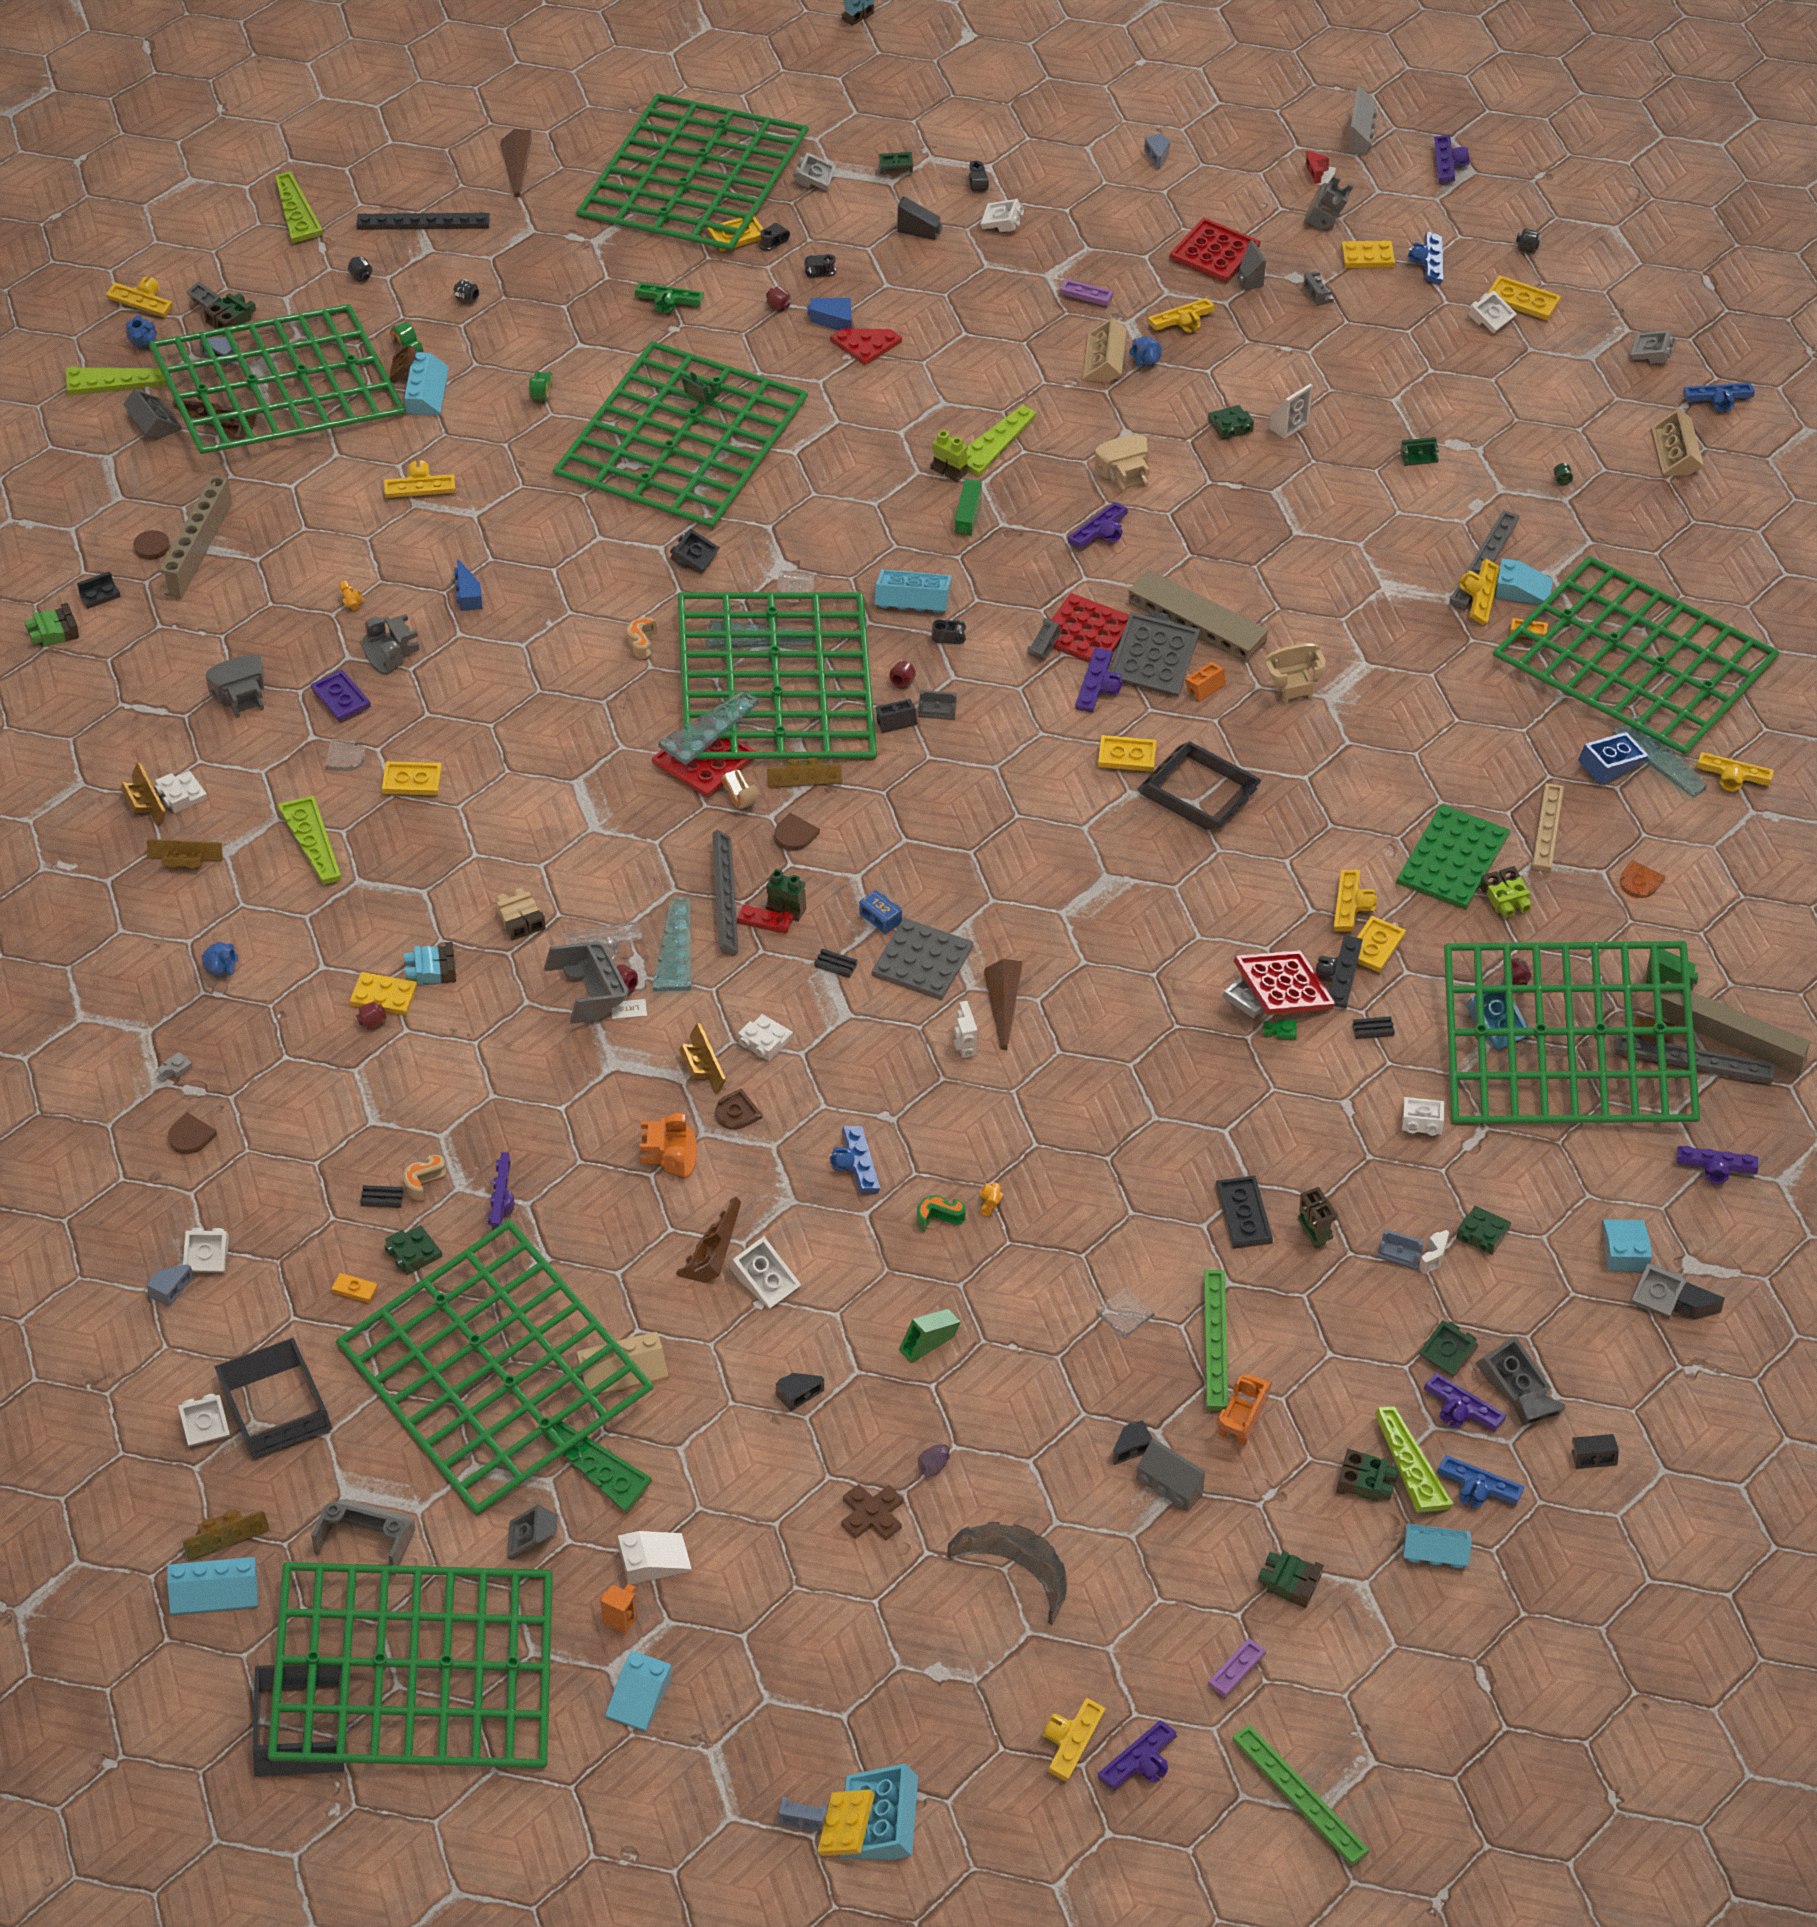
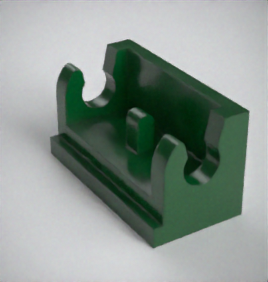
M912 152L879 154L880 174H884V169L909 168V172H913Z
M690 372L691 380L686 375L681 377L685 392L698 400L708 404L719 396L715 384L710 383L711 387L697 380L695 373Z
M1436 437L1402 440L1400 454L1404 466L1438 463L1437 452H1439Z

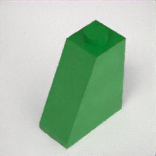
M964 480L955 517V533L972 536L982 505V481Z
M1658 949L1660 984H1665L1666 981L1673 984L1682 983L1680 957L1665 949ZM1649 956L1645 984H1652L1651 956ZM1688 961L1690 990L1692 991L1693 984H1697L1698 973L1695 972L1696 964Z
M949 1309L914 1318L899 1350L913 1363L952 1339L961 1321Z

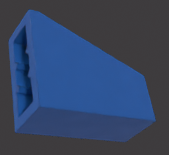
M810 298V305H807V315H811V322L836 330L851 328V298Z

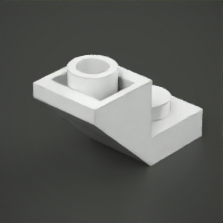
M1447 1230L1440 1233L1437 1232L1429 1238V1252L1421 1256L1419 1269L1423 1274L1441 1267L1449 1236Z

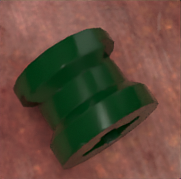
M1561 463L1555 466L1553 472L1559 485L1571 483L1573 474L1570 465Z

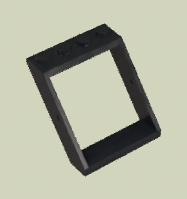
M1189 741L1179 745L1137 790L1148 799L1208 830L1223 826L1226 823L1225 819L1236 813V808L1247 801L1246 797L1258 789L1257 786L1261 783V779ZM1185 756L1242 786L1214 816L1157 787L1163 778Z
M294 1338L214 1366L223 1394L252 1459L332 1430L327 1410ZM299 1366L318 1411L249 1436L230 1391Z
M284 1664L282 1688L307 1687V1666ZM275 1665L255 1666L253 1719L254 1777L344 1772L345 1763L270 1761L268 1759V1745H260L261 1690L273 1689ZM319 1665L316 1675V1687L339 1685L340 1699L342 1666ZM337 1741L312 1742L311 1753L336 1754ZM303 1743L278 1744L277 1752L302 1753Z

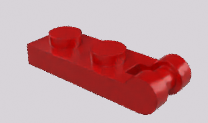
M743 904L737 917V923L786 934L790 929L789 924L792 923L794 916L789 912L779 913Z

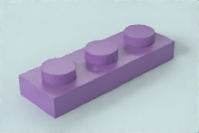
M1069 279L1065 280L1060 289V294L1103 306H1108L1113 297V291Z
M1248 1638L1208 1681V1686L1226 1698L1266 1655V1650Z

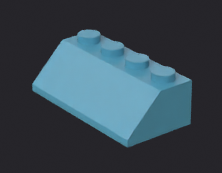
M416 352L411 364L404 398L406 414H441L449 366L431 353Z
M255 1557L168 1565L167 1584L171 1616L258 1608V1570Z

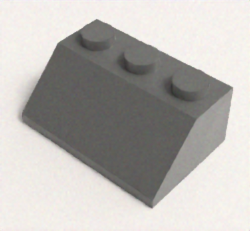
M134 389L123 404L128 410L127 413L134 418L135 424L143 430L142 433L148 438L160 439L182 429V426L159 397Z
M1153 1438L1137 1466L1136 1479L1142 1485L1155 1490L1159 1496L1166 1497L1172 1501L1176 1507L1183 1508L1188 1512L1203 1495L1205 1471Z

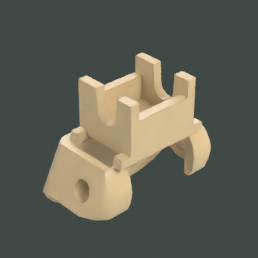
M1144 435L1124 436L1104 442L1096 448V470L1102 477L1110 478L1112 483L1116 482L1122 493L1126 492L1127 487L1142 483L1144 487L1148 486V481L1145 477L1149 475V468L1147 466V437ZM1110 466L1116 467L1115 477L1110 471Z
M1313 643L1278 649L1269 653L1264 658L1278 692H1283L1284 704H1288V700L1291 698L1305 695L1311 699L1313 686L1318 684L1317 680L1323 677L1326 670V660L1319 646ZM1310 667H1312L1314 671L1313 680H1311L1307 672V670H1309Z

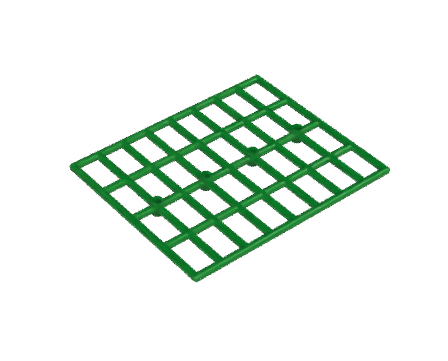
M657 93L577 209L576 215L726 250H733L809 131V127ZM659 100L689 107L684 115L654 109ZM696 108L726 115L724 119H719L717 122L691 117ZM649 115L679 121L675 129L644 122ZM733 116L763 123L758 131L728 125ZM686 123L716 129L712 137L683 132L681 130ZM771 124L798 130L800 133L796 139L768 134L765 131ZM640 129L670 135L665 144L635 137ZM727 131L754 137L749 146L718 139L720 135L727 134ZM677 137L707 143L705 148H699L698 151L672 146ZM760 139L791 145L786 154L756 148V145ZM630 143L660 150L655 158L625 152ZM714 145L744 151L740 160L709 154ZM667 151L697 158L692 167L662 159ZM751 153L782 160L777 169L746 162ZM620 158L651 164L645 173L615 166ZM708 160L735 166L730 175L699 168L701 164L708 163ZM657 166L688 172L686 177H680L679 180L652 175ZM742 168L772 174L768 183L736 176ZM610 172L641 179L635 188L605 181ZM695 174L725 181L720 190L689 182ZM647 181L675 186L678 189L673 196L643 190V187ZM732 182L763 189L758 198L728 192L727 190ZM600 187L631 193L626 202L595 196ZM689 190L716 196L711 204L680 198L682 193H687ZM640 195L666 201L668 204L666 207L663 206L656 210L634 205L633 202ZM723 197L754 204L749 213L718 206ZM590 202L621 208L616 217L585 211ZM675 204L706 210L701 219L670 213ZM630 210L657 216L658 219L651 226L624 220L623 217ZM713 212L744 219L739 228L708 221ZM670 220L697 225L691 234L660 228L663 223H667ZM703 227L734 234L729 243L699 237L698 235Z
M350 304L149 342L153 356L200 454L401 415L406 412L401 399ZM347 311L356 330L339 333L329 314ZM323 316L332 335L315 338L305 319ZM298 320L308 340L290 343L281 324ZM274 325L283 344L265 347L256 328ZM250 330L259 349L241 352L232 333ZM225 334L234 354L216 357L207 338ZM361 337L370 356L356 358L354 355H350L343 340ZM200 339L209 359L191 362L182 342ZM336 341L346 361L328 364L318 344ZM175 344L184 363L166 367L157 347ZM311 346L321 365L307 368L306 365L300 363L294 349ZM287 351L296 370L278 373L269 354ZM262 355L271 375L257 378L255 374H251L245 359ZM237 360L247 380L229 383L220 363ZM374 362L383 382L366 385L356 366ZM213 365L222 385L207 387L206 384L201 383L195 368ZM346 368L347 371L352 372L359 387L341 390L331 370ZM188 370L197 390L179 393L170 373ZM325 372L334 392L316 395L307 375ZM296 377L298 381L303 382L309 397L292 400L282 380ZM275 382L284 402L267 405L257 385ZM247 387L249 391H253L259 406L242 410L232 390ZM387 388L397 408L380 412L370 392ZM225 391L234 411L217 415L207 395ZM363 393L372 413L355 417L345 396ZM197 397L198 400L203 401L209 416L191 420L182 399ZM338 398L348 418L329 421L320 401ZM313 403L323 423L304 426L295 406ZM288 408L298 428L279 431L270 411ZM263 413L273 433L254 436L245 416ZM238 418L247 438L229 442L220 421ZM213 423L222 443L204 447L195 426Z
M651 341L554 467L553 474L708 527H714L808 397V392ZM653 349H657L684 358L678 368L647 359ZM693 361L722 371L719 377L715 376L712 379L696 375L697 380L710 386V383L715 384L719 393L723 390L747 398L749 401L743 409L716 400L706 404L686 393L685 390L673 387V385L683 375H686L691 380L690 372L684 370ZM643 364L673 375L664 384L635 373ZM730 373L761 384L754 393L723 382ZM630 380L661 391L653 400L623 390V388ZM767 386L798 395L799 397L791 406L763 397L761 394ZM669 392L697 401L699 404L696 408H690L686 411L661 401ZM619 395L649 405V407L641 416L611 406V404ZM756 402L787 411L788 413L780 422L749 411ZM706 405L738 416L729 425L699 414ZM658 408L688 419L681 428L649 417ZM607 411L635 420L637 423L631 431H627L599 420ZM744 418H748L776 427V429L768 438L738 428ZM700 422L725 430L726 432L717 441L687 430L691 425H696ZM644 424L676 435L672 440H666L663 443L637 433ZM596 427L623 436L625 439L617 448L587 438V436ZM734 433L764 443V446L756 454L726 444V442ZM682 437H686L714 448L708 457L675 446ZM632 440L664 451L657 460H653L625 449ZM583 443L613 453V455L604 464L575 454V451ZM722 449L752 459L753 461L744 470L714 459ZM677 454L701 462L702 465L696 473H692L665 464L664 461L667 457H673ZM622 456L652 467L648 472L637 475L613 467V465ZM571 459L601 471L594 480L562 469ZM709 466H713L739 475L741 478L735 486H731L702 475ZM658 469L691 480L682 490L652 480ZM609 472L639 482V485L633 493L600 482ZM697 482L730 493L721 503L691 493V490ZM654 487L678 495V498L672 506H668L639 495L643 490ZM687 498L718 510L711 519H707L678 508Z
M1588 556L1493 651L1494 657L1682 754H1687L1779 655V650L1591 556ZM1591 564L1606 573L1588 590L1573 581ZM1612 576L1629 583L1613 601L1596 594ZM1567 587L1584 595L1571 609L1560 611L1550 605ZM1637 587L1651 594L1652 597L1634 613L1619 604ZM1592 599L1606 606V608L1588 625L1573 616ZM1661 599L1675 606V608L1658 625L1642 616ZM1613 610L1630 618L1616 633L1611 632L1608 635L1596 629ZM1683 610L1699 619L1683 636H1680L1666 629V627ZM1543 611H1546L1560 618V620L1543 637L1526 629ZM1638 622L1653 631L1635 649L1623 643L1620 639ZM1707 622L1721 629L1722 632L1706 648H1703L1689 641V639ZM1572 624L1584 630L1566 649L1550 641L1563 626L1568 627ZM1522 634L1537 643L1518 661L1503 653V651ZM1590 634L1607 642L1590 660L1573 653ZM1659 634L1676 642L1664 656H1657L1656 659L1643 653ZM1731 634L1746 643L1730 660H1727L1713 653V650ZM1545 646L1560 655L1541 673L1526 665V663ZM1682 646L1700 654L1684 672L1666 664ZM1752 646H1755L1769 653V655L1751 672L1736 663ZM1619 648L1630 654L1613 672L1596 665L1609 650ZM1566 658H1569L1583 667L1566 685L1549 677ZM1636 658L1653 665L1637 684L1620 677ZM1706 658L1723 665L1711 680H1705L1703 683L1690 677ZM1731 669L1747 677V679L1731 696H1728L1713 687ZM1589 670H1592L1607 679L1589 697L1572 689ZM1666 672L1677 678L1660 697L1643 689L1656 674ZM1615 682L1630 691L1611 709L1596 700ZM1683 682H1686L1701 691L1682 709L1667 701V699ZM1639 694L1654 703L1637 721L1619 713ZM1711 695L1725 702L1708 721L1690 713L1703 698H1709ZM1660 706L1678 714L1661 733L1643 725ZM1686 718L1701 726V728L1683 746L1667 736Z
M679 592L677 594L686 759H874L877 757L864 595L862 592ZM685 599H722L723 611L685 612ZM730 599H767L768 608L767 611H730ZM775 599H812L813 611H778L775 607ZM819 599H857L858 611H820ZM686 619H724V631H686ZM731 619H766L769 623V631H731ZM777 619H814V631H777L776 622ZM821 619H858L859 631H822ZM687 638H725V651H687ZM732 638H770L769 651H733ZM777 638H815L816 651H780ZM822 638H860L861 651H823ZM688 658H726V671H688ZM733 658H769L772 664V671H734ZM780 658H816L817 670L779 671ZM824 658H862L863 670H825ZM688 678H727L728 691H689ZM734 678H772V691H735ZM780 678H818L819 690L783 691V688L780 686ZM825 678H863L864 690H826ZM689 698H728L729 711H690ZM735 698H771L772 702H774L775 711H736ZM782 698H819L820 711H782L781 701ZM827 698H865L866 710L828 711ZM690 718H729L730 731H691ZM736 718H775V731H737ZM782 718H821L822 731H786L785 727H783ZM828 718H867L868 731H829ZM785 738H822L823 751L785 752ZM830 738H868L869 751H831ZM691 739H730L731 752H692ZM738 739H774L777 743V752H738Z
M1685 941L1446 943L1444 945L1452 1123L1698 1122L1700 1120L1688 949ZM1599 949L1621 950L1623 984H1601ZM1628 949H1650L1652 984H1631ZM1658 949H1680L1682 983L1660 984ZM1503 950L1504 985H1483L1481 951ZM1511 950H1532L1534 985H1512ZM1540 950H1562L1564 985H1542ZM1569 950H1591L1593 984H1571ZM1452 951H1473L1475 985L1453 986ZM1661 991H1683L1685 1027H1666V1024L1663 1023ZM1564 992L1566 1028H1547L1544 1024L1542 993ZM1572 992H1594L1595 1027L1574 1028ZM1602 992H1623L1626 1027H1606L1603 1022ZM1631 992H1653L1654 1027H1634ZM1454 993H1475L1476 1028L1455 1029ZM1483 993H1505L1507 1028H1487L1484 1019ZM1513 993H1535V1028H1515ZM1686 1034L1688 1070H1666L1665 1035ZM1567 1035L1569 1071H1547L1546 1036ZM1575 1035H1594V1038L1597 1039L1599 1071H1577ZM1605 1035H1626L1628 1071L1606 1070ZM1634 1035H1653L1656 1038L1658 1070H1636ZM1456 1036H1475L1478 1040L1479 1072H1457ZM1487 1036H1507L1509 1072H1487L1485 1040ZM1515 1036L1535 1037L1537 1040L1539 1071L1517 1072ZM1629 1078L1631 1115H1609L1607 1079ZM1637 1078H1659L1661 1114L1639 1115ZM1667 1078H1689L1692 1114L1669 1113ZM1509 1079L1511 1116H1489L1487 1080ZM1517 1079H1539L1541 1115H1519ZM1547 1079H1569L1571 1115H1549ZM1577 1079H1599L1601 1115H1579ZM1458 1080L1480 1081L1481 1116H1459Z
M507 1220L336 1340L337 1345L475 1514H480L654 1388L653 1383L511 1220ZM509 1230L520 1244L487 1267H484L474 1253ZM526 1249L537 1264L504 1287H501L491 1273ZM465 1259L478 1271L477 1274L446 1295L439 1293L432 1284V1282ZM541 1270H544L553 1280L554 1284L519 1308L508 1293ZM484 1279L495 1293L459 1317L449 1302ZM425 1288L433 1297L435 1303L400 1326L389 1312ZM561 1290L572 1304L536 1328L525 1314ZM500 1299L513 1312L482 1335L474 1334L465 1324ZM578 1310L590 1324L554 1349L542 1334ZM436 1311L445 1312L453 1322L417 1347L406 1332ZM380 1318H383L393 1332L357 1356L347 1344V1341ZM518 1319L530 1333L494 1358L483 1343ZM459 1328L469 1340V1344L434 1368L423 1353ZM596 1330L607 1345L571 1369L560 1355ZM400 1338L410 1352L374 1377L363 1362ZM534 1340L547 1352L545 1356L515 1377L508 1375L500 1365ZM614 1351L625 1366L589 1390L578 1375ZM470 1352L479 1353L487 1364L451 1388L440 1374ZM416 1358L427 1373L391 1398L380 1383ZM553 1360L565 1375L529 1400L518 1384ZM491 1370H494L504 1385L468 1409L457 1394ZM629 1372H632L643 1387L607 1411L596 1396ZM433 1379L444 1394L408 1419L397 1404ZM570 1381L583 1395L552 1418L543 1417L535 1407ZM507 1392L514 1394L522 1405L486 1430L475 1415ZM451 1400L461 1412V1415L425 1439L414 1425ZM589 1402L601 1417L564 1442L553 1427ZM528 1411L539 1424V1427L503 1451L492 1436ZM468 1421L479 1436L443 1461L431 1446ZM542 1434L549 1436L557 1445V1448L521 1473L510 1457ZM485 1442L497 1457L460 1482L449 1467ZM503 1463L514 1479L478 1504L466 1489Z
M308 1562L283 1563L268 1759L270 1761L545 1768L548 1758L552 1571L540 1569ZM291 1571H315L312 1609L288 1608ZM324 1572H348L345 1610L321 1609ZM356 1573H381L378 1611L354 1610ZM389 1574H413L411 1612L387 1611ZM422 1575H446L444 1613L420 1612ZM455 1576H479L477 1614L453 1613ZM487 1577H511L510 1615L486 1614ZM520 1578H544L543 1616L519 1615ZM287 1617L312 1618L310 1648L306 1656L284 1655ZM320 1618L345 1619L342 1657H323L318 1653ZM354 1619L378 1620L376 1654L373 1658L351 1657ZM387 1620L411 1621L409 1659L386 1658ZM420 1621L444 1622L443 1650L440 1660L418 1659ZM453 1622L477 1623L475 1661L453 1660L451 1656ZM486 1623L510 1624L509 1657L506 1662L484 1661ZM518 1624L542 1625L541 1663L519 1662L517 1658ZM284 1664L307 1666L308 1676L305 1704L281 1703ZM319 1665L342 1666L339 1705L314 1704L316 1675ZM351 1666L373 1667L375 1671L373 1706L348 1705ZM386 1667L408 1668L406 1707L382 1706L383 1674ZM417 1668L440 1670V1708L415 1707ZM453 1669L475 1670L473 1709L449 1708L450 1673ZM484 1670L506 1671L508 1675L507 1709H482ZM519 1671L541 1672L540 1710H516V1681ZM280 1712L305 1713L302 1753L277 1752ZM314 1713L338 1714L336 1754L311 1753ZM347 1714L372 1715L370 1754H345ZM381 1715L406 1716L404 1755H379ZM415 1716L439 1717L437 1756H413ZM448 1717L473 1718L471 1757L446 1756ZM482 1718H506L505 1758L480 1757ZM515 1719H540L539 1759L514 1758Z

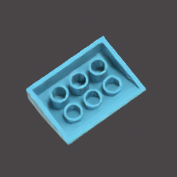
M881 569L876 582L875 605H879L881 608L894 606L901 610L915 608L916 611H925V609L941 613L947 610L952 575Z
M906 1763L846 1776L845 1791L871 1789L875 1795L861 1854L840 1855L841 1858L896 1860L912 1856L918 1775Z

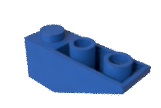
M457 560V568H454L455 578H458V580H455L456 591H459V593H456L457 604H461V611L483 609L480 582L460 560Z

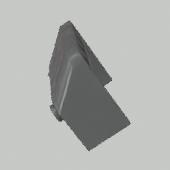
M588 942L549 948L544 971L563 969L567 977L583 979L591 995L590 998L576 999L569 1020L571 1024L601 1020L626 999L628 989L607 947L603 943Z
M342 1499L329 1503L324 1507L311 1536L314 1552L319 1555L333 1523L341 1521L382 1532L386 1537L395 1540L388 1555L390 1565H400L415 1532V1522L408 1515Z

